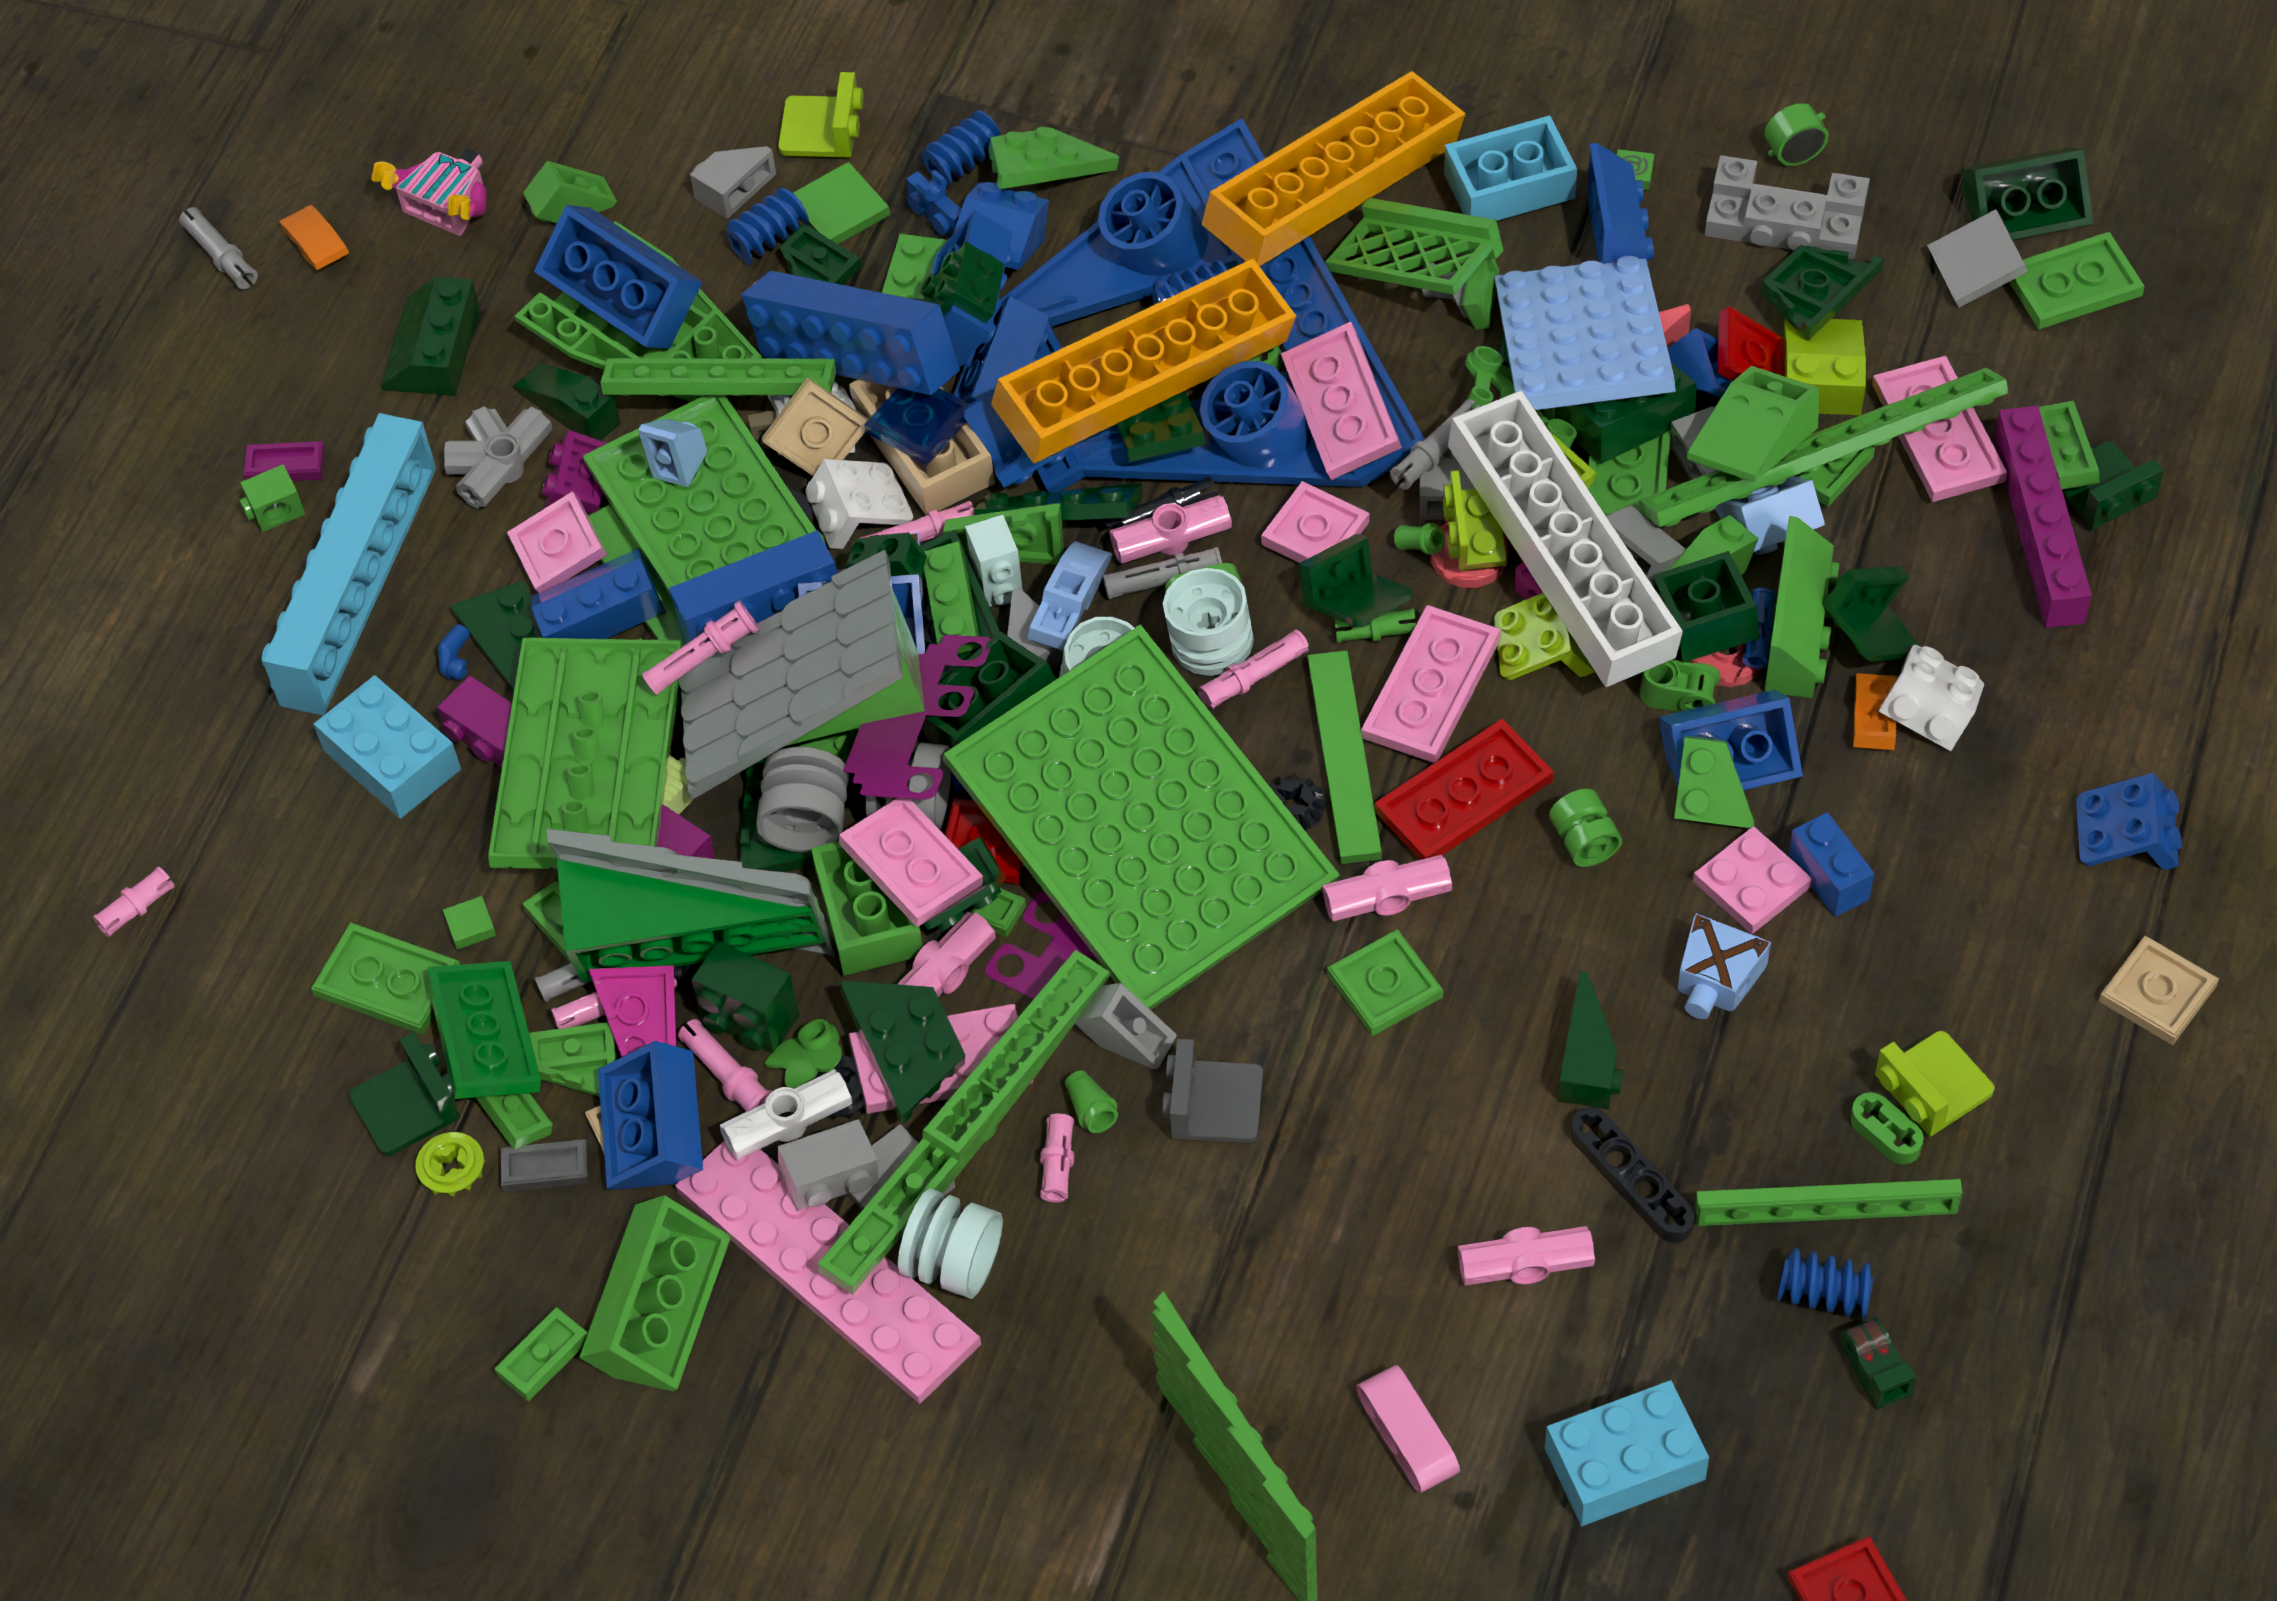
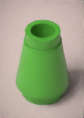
M1081 1070L1072 1073L1066 1079L1065 1087L1068 1090L1079 1124L1092 1133L1106 1131L1114 1125L1118 1118L1117 1102L1087 1072Z

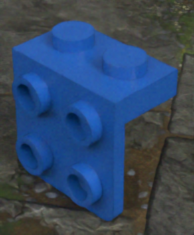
M994 389L967 405L963 410V414L973 432H975L991 454L996 476L1005 488L1012 483L1016 485L1026 481L1031 477L1034 470L1044 464L1052 465L1057 463L1066 455V451L1071 449V446L1033 464L992 407L991 402Z
M2154 773L2082 792L2078 795L2076 806L2080 860L2086 866L2097 865L2145 851L2162 870L2179 866L2178 849L2182 848V839L2175 822V814L2179 813L2178 799L2174 791L2168 790Z

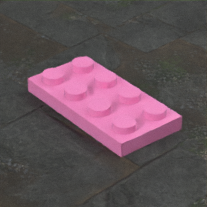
M1351 322L1281 353L1322 462L1331 480L1402 448L1357 332Z
M1942 356L1874 375L1872 386L1884 407L1955 380L1957 376L1947 357ZM1973 407L1961 411L1954 418L1940 419L1929 423L1920 431L1906 432L1898 435L1932 502L2006 482L2007 471Z
M1427 605L1361 729L1362 739L1436 763L1501 639V630Z
M1015 1004L947 1016L966 1055L965 1064L952 1077L946 1078L942 1082L941 1088L930 1099L926 1097L919 1104L950 1099L1018 1019ZM859 1032L849 1033V1043L867 1114L894 1109Z

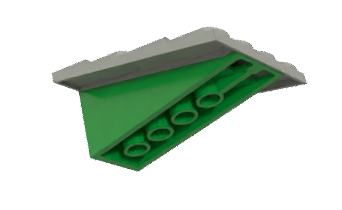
M547 829L548 844L557 858L565 952L582 982L592 981L589 969L650 966L678 967L703 963L717 941L749 955L793 948L836 957L830 929L825 923L824 914L820 911L818 899L813 894L811 883L804 876L793 873L742 868V862L678 855L676 852L663 847L612 842L611 836Z

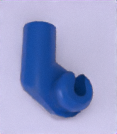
M458 624L454 625L438 645L439 669L448 680L451 678L462 680L468 672L466 668L468 664L464 659H458V651L470 638V633L466 627Z

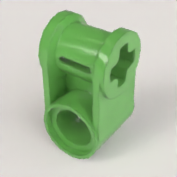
M1672 659L1643 671L1639 691L1640 698L1645 705L1653 709L1676 712L1716 704L1713 694L1715 686L1720 682V672L1717 668L1705 663H1683L1682 661ZM1701 675L1704 676V680H1700ZM1696 700H1700L1699 705L1695 704Z

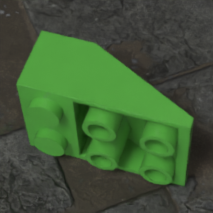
M1754 366L1749 367L1730 383L1688 450L1687 459L1703 464L1707 468L1735 475L1742 480L1756 482L1818 429L1819 388Z

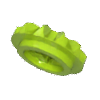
M459 1132L443 1133L430 1139L421 1148L416 1159V1172L422 1186L429 1188L435 1195L448 1193L454 1197L457 1191L463 1189L470 1191L472 1183L477 1178H482L485 1158L478 1142L469 1135ZM454 1158H457L461 1168H452L449 1173L445 1174L441 1163H451Z

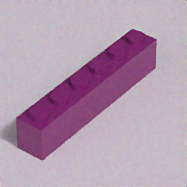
M2030 406L1999 410L1994 442L1997 453L2007 471L2006 486L2045 628L2085 624L2092 595L2039 407Z

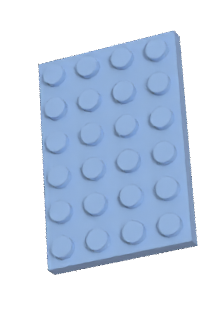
M1624 256L1614 263L1602 264V262L1586 261L1580 265L1565 267L1548 266L1543 270L1528 272L1510 271L1505 275L1495 276L1496 293L1514 391L1516 393L1522 390L1534 410L1675 392V378L1646 258L1639 259L1635 256Z

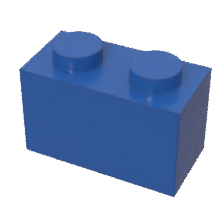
M1828 812L1792 830L1789 858L1813 878L1811 887L1834 917L1870 900L1874 872Z

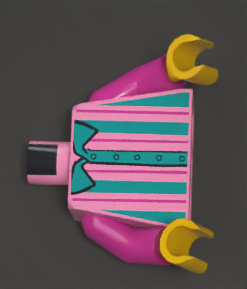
M465 149L458 159L437 152L432 154L426 161L408 169H396L395 166L387 162H376L374 164L371 180L373 182L380 181L381 186L386 190L395 187L404 213L461 236L472 217L482 216L486 212L487 189L483 185L481 174L478 170L483 161L471 149Z

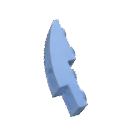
M1076 541L1068 547L1044 589L1042 602L1029 627L1027 639L1064 651L1069 634L1077 627L1084 610H1088L1103 578L1102 575H1104L1111 561L1112 553Z

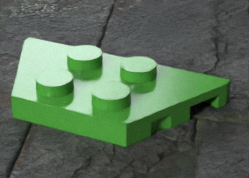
M1039 127L1037 130L1027 132L1012 131L1006 135L990 137L988 148L990 159L993 160V172L998 174L996 184L999 189L1116 171L1120 158L1114 153L1050 127Z

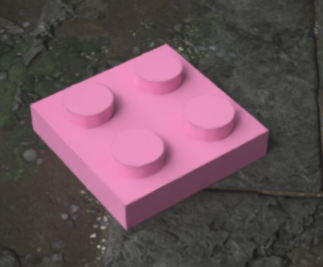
M1302 481L1261 535L1262 545L1300 563L1357 533L1361 534L1369 524V512Z
M573 491L507 532L538 593L570 579L608 555L580 499Z
M1754 826L1697 870L1693 878V882L1751 934L1755 933L1811 888L1813 880L1811 876Z

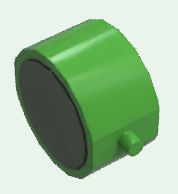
M1794 104L1779 111L1770 119L1765 128V138L1772 148L1767 152L1771 158L1776 155L1778 160L1786 166H1797L1816 157L1828 142L1829 133L1822 123V120L1826 117L1822 111L1817 114L1809 104Z

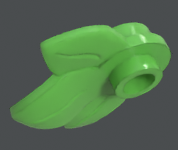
M813 1020L800 1029L798 1037L788 1039L779 1045L774 1053L768 1057L765 1064L769 1068L786 1069L785 1085L788 1088L795 1089L814 1080L819 1071L830 1072L836 1067L842 1057V1049L838 1045L840 1035L836 1027L829 1024L826 1020Z

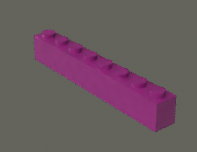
M469 676L437 707L442 721L441 729L452 741L456 743L462 741L471 748L480 760L486 763L492 761L502 771L512 703L472 676ZM663 804L657 847L668 848L678 855L715 859L710 835Z

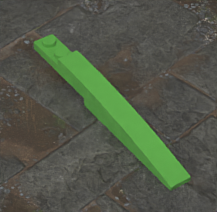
M1077 950L1072 953L926 1126L920 1143L818 1262V1272L853 1295L897 1241L903 1237L909 1217L922 1194L929 1188L944 1193L997 1127L1110 976L1108 970Z

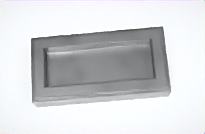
M586 1139L525 1145L515 1150L512 1147L501 1148V1186L504 1193L589 1184L588 1144Z

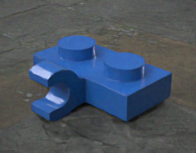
M936 170L931 172V182L918 171L906 179L908 189L907 202L910 208L916 214L925 216L940 235H946L950 238L954 233L962 209L946 196L947 181Z

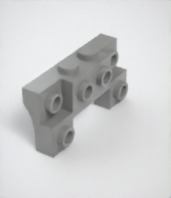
M1720 155L1706 221L1705 236L1794 251L1800 245L1818 247L1827 251L1849 252L1848 259L1855 260L1870 178L1832 173L1828 195L1754 184L1757 161Z

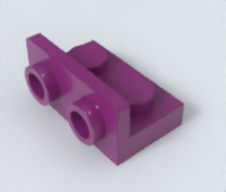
M568 430L561 444L554 443L548 459V464L553 465V471L547 474L541 492L542 495L547 496L545 508L573 491L580 499L585 511L590 513L597 511L600 505L602 490L588 470L583 455L607 444L606 442Z

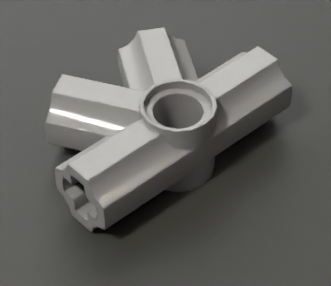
M484 406L473 411L471 417L465 421L467 430L474 441L445 442L444 467L446 474H466L456 485L458 494L468 505L477 509L481 506L485 507L505 483L514 482L524 473V462L552 431L551 421L543 415L542 411L533 407L524 409L507 428L496 409H488Z

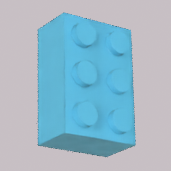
M1551 116L1445 145L1444 175L1465 215L1498 221L1575 199L1577 167Z
M375 675L313 724L323 751L400 819L461 770L453 743Z
M1671 1380L1554 1423L1546 1428V1453L1581 1526L1706 1480L1709 1456Z

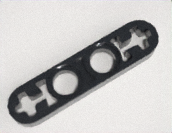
M1594 1107L1579 1110L1573 1116L1571 1122V1139L1576 1147L1660 1238L1671 1243L1686 1240L1692 1234L1695 1215L1691 1205L1606 1113ZM1586 1124L1590 1128L1597 1125L1598 1137L1591 1131L1583 1133V1125ZM1599 1139L1603 1142V1144H1602V1146L1600 1147V1149H1599ZM1621 1151L1628 1155L1630 1163L1627 1166L1616 1168L1607 1162L1606 1156L1611 1152ZM1648 1181L1656 1185L1658 1193L1654 1197L1643 1198L1636 1194L1634 1187L1640 1182ZM1666 1200V1205H1665V1210H1664V1209L1661 1207V1205H1662V1204L1664 1203V1201ZM1667 1213L1674 1219L1679 1216L1683 1217L1682 1226L1675 1222L1670 1225L1666 1224Z

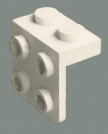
M823 459L805 489L807 499L812 505L819 522V527L823 531L830 548L843 549L859 523L901 525L911 522L913 519L912 511L894 471L886 463Z
M1913 645L1908 653L1901 674L1882 703L1879 712L1951 751L1976 711L1984 683L1976 672L1965 666L1957 667L1944 660L1937 650L1927 646Z

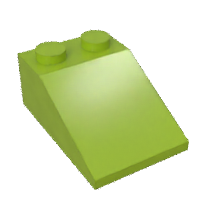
M1785 319L1784 377L1819 388L1818 414L1861 416L1866 388V354L1862 320L1831 319L1808 340Z

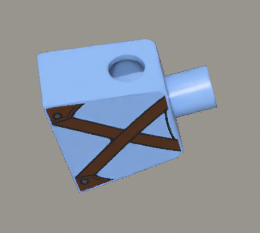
M1696 913L1679 974L1678 990L1690 996L1685 1005V1010L1691 1016L1698 1019H1707L1713 1006L1727 1011L1735 1010L1768 964L1771 942Z

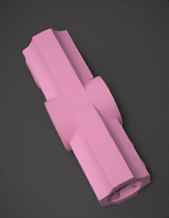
M1218 495L1184 507L1172 503L1164 504L1154 511L1153 517L1110 530L1109 533L1116 558L1122 564L1159 551L1167 555L1181 553L1187 548L1190 541L1232 528V520L1224 498Z
M1442 855L1403 865H1398L1397 862L1390 860L1380 861L1368 867L1364 875L1322 885L1325 907L1332 921L1376 911L1379 915L1384 916L1394 915L1406 909L1411 901L1452 891L1449 867Z
M967 912L939 942L932 940L922 947L915 957L913 969L898 984L934 987L938 997L943 992L945 994L954 992L964 981L969 965L996 938L995 930L978 913Z
M1587 1226L1541 1233L1537 1228L1522 1227L1508 1232L1504 1235L1503 1239L1458 1246L1459 1268L1465 1286L1511 1279L1516 1284H1532L1545 1279L1550 1272L1594 1266L1595 1263L1592 1236Z

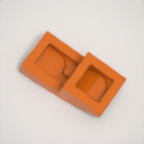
M312 205L279 221L284 234L298 245L303 258L316 270L349 254L347 247L335 230Z
M1856 673L1853 747L1883 750L1895 749L1896 721L1879 712L1896 682L1897 676Z

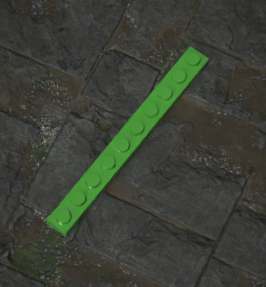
M1986 367L1813 433L1756 482L1742 480L1735 475L1716 470L1641 499L1642 514L1659 527L1675 525L1684 517L1697 512L1705 513L1712 511L1718 504L1731 499L1746 498L1751 495L1752 491L1765 486L1782 484L1788 477L1802 472L1816 471L1821 468L1822 464L1835 459L1850 458L1857 451L1869 446L1884 445L1895 436L1906 432L1920 431L1927 424L1934 421L1954 418L1961 411L1974 406L1988 405L1994 401V398L2008 393L2007 381L2004 377Z

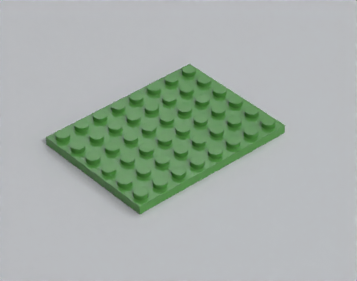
M1141 625L1129 631L943 754L945 764L1100 964L1110 972L1116 984L1122 983L1150 1010L1321 893L1322 885L1336 882L1340 876Z

